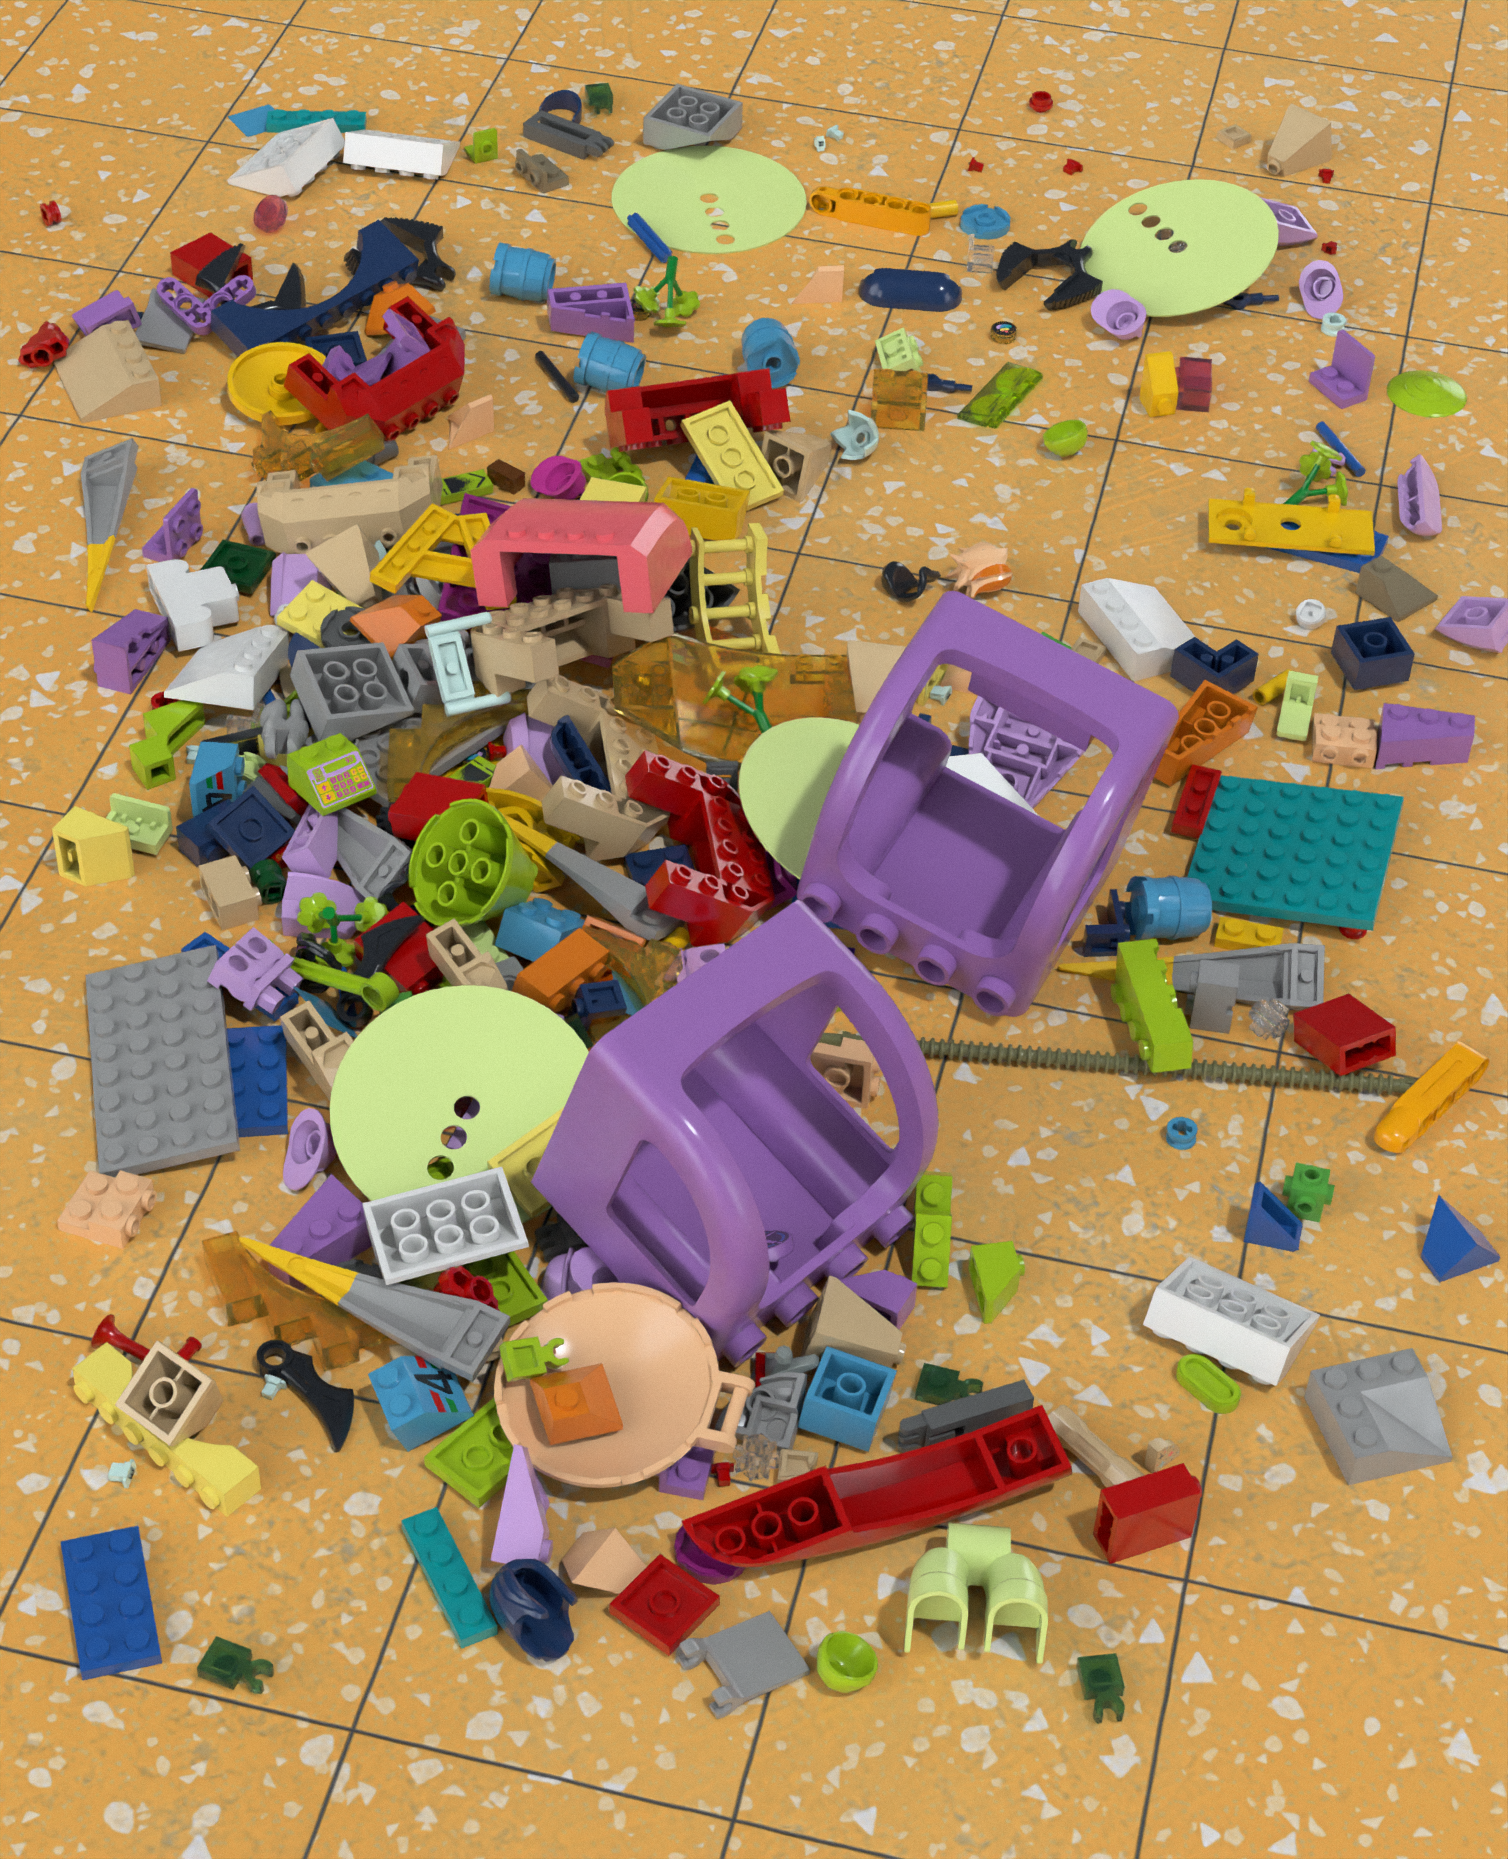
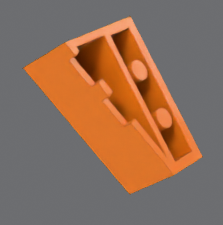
M578 928L519 972L512 992L533 999L554 1013L571 1006V1000L575 997L579 985L598 982L607 969L605 962L610 951L582 929Z

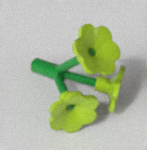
M668 256L665 277L656 287L652 286L649 289L645 286H636L633 289L635 293L634 300L646 312L658 313L660 311L658 305L660 301L657 296L660 294L659 291L668 284L665 318L656 320L654 326L684 327L686 321H680L675 317L680 315L688 317L693 313V310L698 309L700 306L698 294L695 291L686 292L680 289L676 281L678 258L675 256ZM673 288L676 292L675 298H673Z
M1312 440L1310 444L1317 452H1311L1309 455L1304 454L1299 459L1301 464L1299 470L1306 476L1302 487L1283 504L1298 505L1309 496L1336 494L1341 499V505L1346 506L1348 489L1345 475L1341 471L1336 472L1335 484L1326 485L1323 489L1309 491L1308 488L1312 481L1318 482L1331 476V461L1329 459H1336L1338 461L1343 459L1337 451L1321 442Z
M757 665L753 668L744 667L739 671V675L734 677V684L740 687L741 691L750 692L753 695L756 710L730 694L731 691L723 687V677L726 672L722 671L702 703L706 705L714 697H718L724 702L728 700L752 715L761 733L772 728L764 711L763 691L766 690L767 683L778 675V670L762 665Z
M315 892L311 897H303L300 900L299 908L301 911L297 914V921L299 924L307 926L308 931L311 933H319L323 928H330L331 938L328 942H323L320 945L331 951L343 967H348L354 963L353 956L356 955L355 946L347 944L345 940L338 937L337 926L340 922L355 921L356 929L365 932L387 915V907L383 903H378L376 897L369 896L365 898L364 902L356 905L355 914L338 915L335 902L327 900L324 893ZM315 955L318 964L330 967L323 959Z

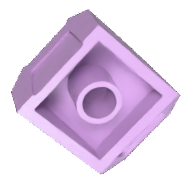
M1261 198L1270 207L1276 218L1279 230L1278 246L1305 243L1318 237L1315 230L1296 206Z
M282 552L273 560L270 616H275L279 606L289 604L311 580L332 591V586L306 554H286Z
M1462 596L1434 630L1466 646L1488 652L1502 653L1503 648L1508 643V598Z
M526 713L510 719L503 735L506 756L519 745H523L552 785L556 783L561 775L566 777L551 750L550 737L554 726L533 719Z
M288 872L284 897L282 899L281 918L283 936H298L301 932L311 933L308 931L307 926L301 925L297 921V914L301 911L299 902L303 897H311L315 892L324 893L327 900L335 902L338 915L355 914L356 905L364 902L365 897L354 887L339 881L306 873ZM355 921L340 922L337 926V933L340 939H349L356 931ZM323 928L319 933H312L317 938H331L330 928Z

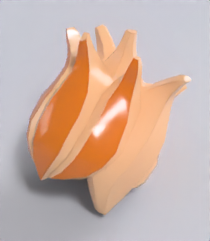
M979 542L970 548L959 547L962 554H950L958 566L947 574L946 577H958L953 591H958L960 587L967 586L965 595L970 598H975L978 593L999 591L1007 586L1012 579L1013 573L1006 564L1008 548H996L991 543Z

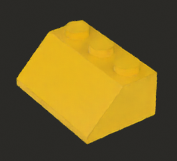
M668 476L654 497V502L665 503L684 521L689 538L691 537V528L697 527L704 539L715 541L738 539L741 534L750 491Z

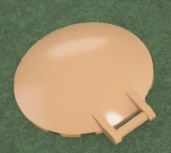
M610 1282L592 1284V1289L582 1290L573 1294L567 1291L544 1303L542 1305L543 1309L528 1322L524 1320L509 1339V1341L538 1336L541 1347L554 1338L564 1339V1344L559 1348L553 1349V1354L558 1359L568 1358L569 1362L556 1370L546 1367L547 1373L544 1375L602 1363L623 1423V1430L550 1445L530 1384V1378L508 1382L502 1357H500L495 1376L494 1398L499 1421L508 1441L513 1448L514 1444L527 1447L532 1466L538 1471L558 1481L582 1487H618L645 1480L676 1463L693 1446L723 1453H733L737 1443L735 1434L747 1397L752 1395L755 1382L746 1376L719 1371L717 1356L710 1336L699 1319H695L682 1307L679 1301L653 1288L630 1283ZM720 1392L732 1394L721 1431L709 1429Z

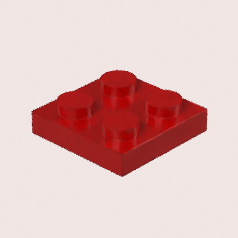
M659 1554L609 1604V1613L670 1656L679 1647L680 1643L686 1640L720 1605V1596Z

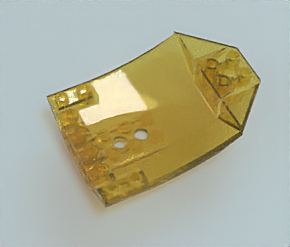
M674 632L673 635L659 640L645 642L612 665L614 709L678 750L705 763L738 761L739 772L747 750L759 737L756 732L760 731L752 715L728 700L724 702L720 698L714 697L706 705L702 703L722 671L726 672L723 677V687L730 690L732 696L756 710L753 695L750 692L741 691L740 687L734 684V677L739 675V671L744 667L753 668L754 666L762 665L778 670V675L767 683L766 690L763 691L764 711L772 727L783 722L802 718H832L858 724L847 655H787L754 652L712 644Z

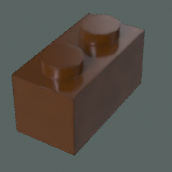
M500 459L487 466V476L492 484L513 495L525 487V472Z

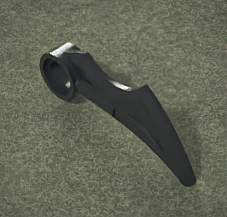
M415 915L396 919L363 934L361 938L364 954L354 975L369 979L376 972H383L398 947L425 921L422 915ZM341 990V998L336 1006L339 1017L350 1027L357 1028L367 1024L372 1018L373 1008L364 1001L362 996ZM354 1002L363 1003L362 1011L358 1015H347L348 1007Z
M276 1339L264 1342L256 1353L257 1370L260 1375L264 1377L267 1374L284 1379L315 1411L327 1431L334 1452H339L347 1439L354 1413L353 1389L339 1388L325 1382L315 1371L312 1356L293 1350L285 1341ZM278 1354L283 1356L285 1361L279 1365H270L266 1363L265 1359L270 1355Z

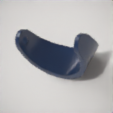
M560 90L550 94L539 107V111L545 112L556 109L570 110L575 113L572 122L579 124L582 120L581 99L578 94L570 90Z

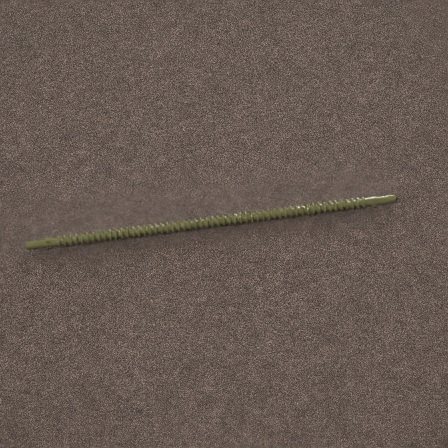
M843 1031L842 1034L823 1033L818 1043L841 1047L843 1037L863 1040L861 1035L851 1034L847 1031ZM925 1037L917 1040L923 1055L929 1054L930 1058H933L934 1055H939V1058L943 1059V1056L947 1055L950 1060L953 1059V1056H957L960 1061L963 1057H968L969 1061H972L973 1058H978V1062H981L982 1059H987L988 1063H991L992 1059H996L998 1064L1002 1060H1006L1009 1065L1012 1061H1016L1017 1065H1020L1021 1062H1026L1027 1066L1034 1062L1037 1067L1041 1063H1045L1047 1068L1050 1067V1064H1055L1056 1068H1059L1060 1065H1065L1066 1069H1069L1070 1066H1075L1076 1070L1083 1066L1086 1071L1089 1070V1067H1093L1096 1072L1099 1068H1104L1105 1072H1108L1109 1069H1114L1115 1073H1118V1070L1121 1069L1125 1074L1128 1073V1070H1132L1135 1075H1137L1138 1071H1142L1145 1076L1148 1072H1151L1146 1060L1139 1058L1138 1054L1131 1058L1128 1053L1124 1057H1120L1118 1052L1115 1053V1056H1110L1109 1052H1106L1105 1055H1100L1099 1051L1092 1055L1089 1050L1082 1054L1079 1049L1076 1050V1053H1071L1070 1049H1067L1066 1052H1061L1060 1048L1052 1051L1051 1047L1043 1051L1041 1046H1038L1037 1050H1033L1030 1045L1027 1049H1022V1045H1018V1048H1013L1012 1044L1005 1048L1002 1043H999L998 1047H994L992 1042L988 1046H984L983 1042H979V1045H974L973 1041H970L969 1044H964L963 1040L956 1044L953 1039L946 1043L943 1038L940 1039V1042H935L934 1038H931L930 1041H925ZM1193 1059L1190 1069L1157 1072L1162 1073L1163 1077L1170 1073L1173 1078H1176L1177 1074H1181L1183 1079L1187 1075H1191L1192 1079L1201 1076L1202 1080H1205L1206 1077H1211L1212 1081L1219 1077L1222 1082L1226 1078H1230L1232 1083L1236 1079H1240L1241 1083H1245V1080H1250L1251 1084L1258 1080L1261 1085H1264L1265 1081H1268L1271 1086L1275 1082H1279L1281 1087L1285 1083H1289L1290 1087H1293L1294 1084H1299L1300 1088L1307 1084L1310 1089L1317 1085L1320 1090L1324 1086H1328L1329 1090H1333V1087H1338L1339 1091L1347 1088L1349 1092L1356 1088L1359 1093L1363 1089H1367L1369 1094L1373 1090H1377L1378 1094H1381L1382 1091H1387L1388 1095H1391L1392 1092L1404 1094L1417 1081L1413 1077L1395 1079L1391 1074L1388 1078H1384L1383 1074L1374 1077L1372 1073L1365 1077L1362 1072L1358 1076H1355L1354 1072H1350L1349 1075L1339 1076L1332 1070L1329 1073H1325L1323 1069H1320L1319 1073H1316L1313 1068L1306 1072L1303 1067L1300 1068V1071H1295V1067L1286 1070L1285 1066L1276 1069L1274 1065L1267 1069L1264 1064L1261 1065V1068H1257L1254 1063L1251 1067H1247L1246 1063L1237 1066L1236 1062L1229 1066L1226 1061H1223L1222 1065H1218L1216 1060L1212 1064H1208L1207 1060L1198 1063L1197 1059Z

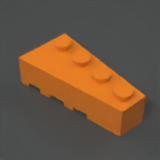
M1204 680L1178 713V722L1154 778L1172 786L1189 774L1192 764L1201 766L1249 733L1258 706Z

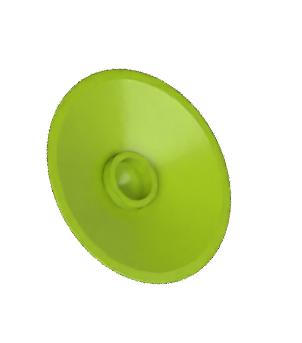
M1416 370L1404 372L1393 377L1387 385L1389 399L1400 409L1417 416L1430 418L1450 416L1462 410L1467 402L1466 392L1459 383L1448 376L1432 371Z

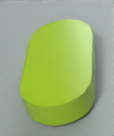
M1188 1354L1180 1359L1176 1371L1178 1382L1209 1410L1219 1414H1227L1233 1412L1238 1407L1241 1397L1240 1387L1208 1358L1199 1354Z

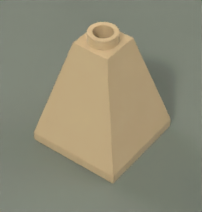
M1292 103L1287 108L1268 153L1267 169L1270 173L1274 175L1279 174L1283 177L1329 162L1332 159L1331 121Z
M769 430L765 431L761 452L784 489L783 495L800 503L805 499L827 466L832 443L815 435Z
M358 524L306 552L309 560L338 593H341L342 597L364 609L383 601L382 587L369 581L370 572L380 561L379 553Z
M848 640L846 681L856 724L860 725L877 692L906 648L905 646Z
M829 1275L810 1316L800 1357L815 1354L819 1357L820 1363L828 1346L891 1368L893 1363L901 1364L906 1344L901 1342L902 1332L838 1278ZM818 1367L805 1372L804 1374H815Z
M157 1340L115 1406L169 1446H175L207 1427L223 1403V1399L215 1380Z

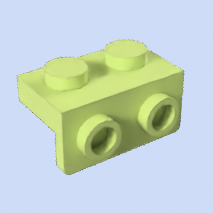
M113 793L109 798L111 811L106 819L128 827L131 849L157 855L173 831L170 808Z

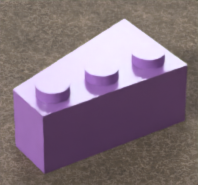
M626 283L547 289V314L551 331L583 336L593 331L602 334V337L634 343L635 319Z
M135 609L93 638L91 641L95 661L94 672L97 675L98 686L131 695L171 640L168 617Z
M1384 703L1377 732L1375 770L1384 769L1385 764L1402 763V767H1412L1413 762L1429 761L1430 765L1468 763L1474 739L1475 716Z
M331 1174L272 1241L270 1246L335 1266L340 1262L351 1260L370 1248L372 1243L367 1229L362 1202ZM268 1262L269 1276L290 1297L307 1288L306 1285Z

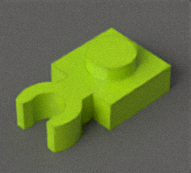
M538 1336L503 1342L499 1349L507 1381L511 1382L542 1376L547 1373L546 1367L554 1370L562 1368L569 1362V1359L556 1358L553 1354V1349L562 1346L564 1339L554 1338L543 1347L540 1345Z

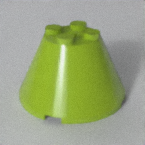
M461 799L450 803V808L441 815L435 814L421 831L411 854L408 881L409 887L414 889L417 901L414 905L426 920L437 926H442L455 918L458 924L464 927L501 916L506 908L516 906L521 902H527L533 888L534 879L538 873V868L530 860L505 817L497 808L478 799Z

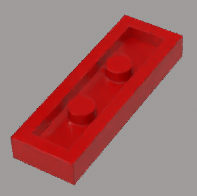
M1195 764L1191 765L1172 822V833L1199 839L1200 834L1202 835L1221 778V770Z

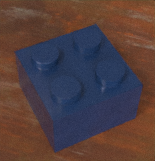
M1391 617L1336 626L1331 649L1332 656L1354 690L1409 681L1415 653Z

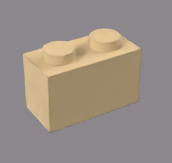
M235 855L198 866L201 890L222 930L259 920L258 906L262 905L260 892L257 887L251 886V878L247 867H241Z

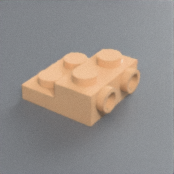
M1314 713L1312 722V762L1373 768L1377 752L1375 720Z
M843 1037L841 1047L825 1043L817 1044L810 1056L813 1067L850 1106L868 1109L871 1096L877 1097L881 1077L874 1076V1073L879 1074L880 1067L865 1041Z
M90 1170L57 1220L58 1229L124 1249L130 1237H134L138 1233L145 1213L151 1211L155 1205L157 1193L154 1191L152 1179L121 1170L116 1177L99 1174Z

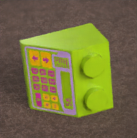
M341 733L329 736L324 740L287 754L289 786L322 816L377 794L376 786L359 749Z

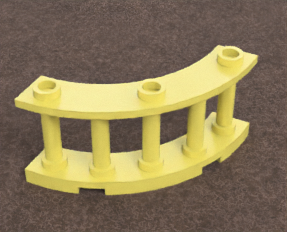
M749 523L747 535L743 539L705 542L698 528H691L690 542L693 553L690 556V588L692 606L689 607V620L691 624L695 625L699 652L703 664L702 674L704 682H709L712 688L722 671L726 672L723 678L735 677L739 675V671L744 667L753 668L754 666L762 665L778 670V675L775 676V679L768 682L770 689L782 688L785 662L780 653L775 635H769L766 621L771 620L769 599L767 593L762 594L761 576L767 575L768 537L761 524ZM744 551L746 553V568H743V571L704 574V554ZM739 583L747 586L749 602L746 605L706 608L704 586ZM747 617L748 620H751L753 629L751 637L712 640L708 620ZM752 649L754 652H758L760 663L721 666L716 652Z

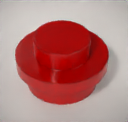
M1045 91L1034 92L1029 99V106L1036 112H1046L1053 107L1051 94Z

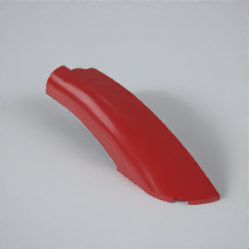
M1040 1405L978 1430L919 1449L839 1467L827 1468L825 1465L687 1518L681 1522L693 1543L711 1558L733 1566L762 1567L838 1553L928 1529L1072 1475V1466L1043 1405Z

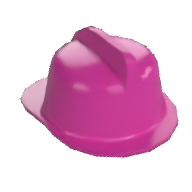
M555 455L545 459L534 469L530 483L532 488L539 493L552 496L555 499L574 500L577 496H582L584 493L586 478L581 470L582 466L579 461Z

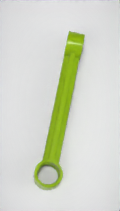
M292 956L295 960L291 969L303 979L360 995L376 1011H384L399 997V990L395 982L382 972H376L368 979Z

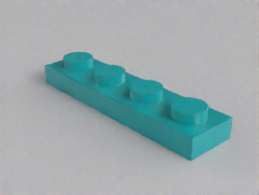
M276 109L268 111L266 129L270 133H280L333 118L339 131L345 133L366 130L367 117L366 112H359L357 110L345 112L333 110L309 111L306 109L285 111Z
M435 1507L401 1520L402 1531L461 1649L498 1635L497 1624L438 1508Z

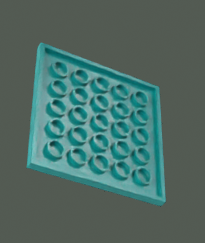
M1221 775L1187 877L1196 878L1206 883L1211 895L1212 910L1373 931L1403 810L1404 797Z

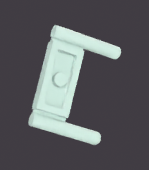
M489 612L425 625V633L429 640L428 645L447 717L511 701V694L508 691L500 697H496L495 694L474 697L475 692L461 635L458 631L491 623L492 616Z

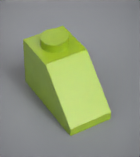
M1013 1241L971 1246L968 1270L984 1324L992 1323L1018 1291L1020 1276L1025 1274L1023 1256L1016 1254Z

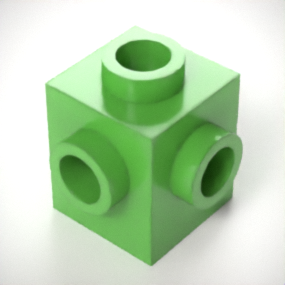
M1296 1163L1293 1176L1286 1175L1282 1196L1288 1197L1287 1208L1297 1218L1320 1223L1324 1204L1331 1206L1335 1185L1328 1184L1330 1169Z

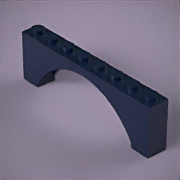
M378 219L358 230L356 248L361 252L359 267L348 285L330 299L316 305L294 310L253 308L237 304L232 299L211 311L210 329L237 357L251 348L267 343L289 342L298 344L305 341V337H312V335L319 331L330 328L335 322L350 317L362 307L371 305L374 295L383 291L382 286L393 281H397L398 284L412 282L417 277L419 259Z

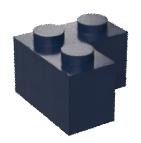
M1193 637L1174 649L1170 677L1194 693L1202 682L1207 680L1234 694L1254 681L1259 654L1237 639L1220 650L1215 651L1196 637Z

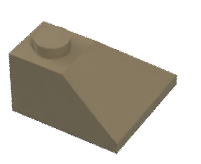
M1379 556L1361 566L1356 594L1397 622L1435 602L1438 598L1437 594L1383 556Z

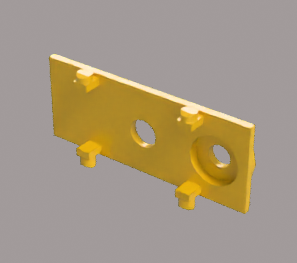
M1245 488L1243 490V501L1208 499V543L1374 556L1372 511L1341 509V499L1336 494L1328 496V507L1255 502L1256 492L1253 488ZM1284 522H1294L1300 528L1288 530L1281 524ZM1235 524L1239 526L1240 529L1231 530L1228 529L1226 525Z

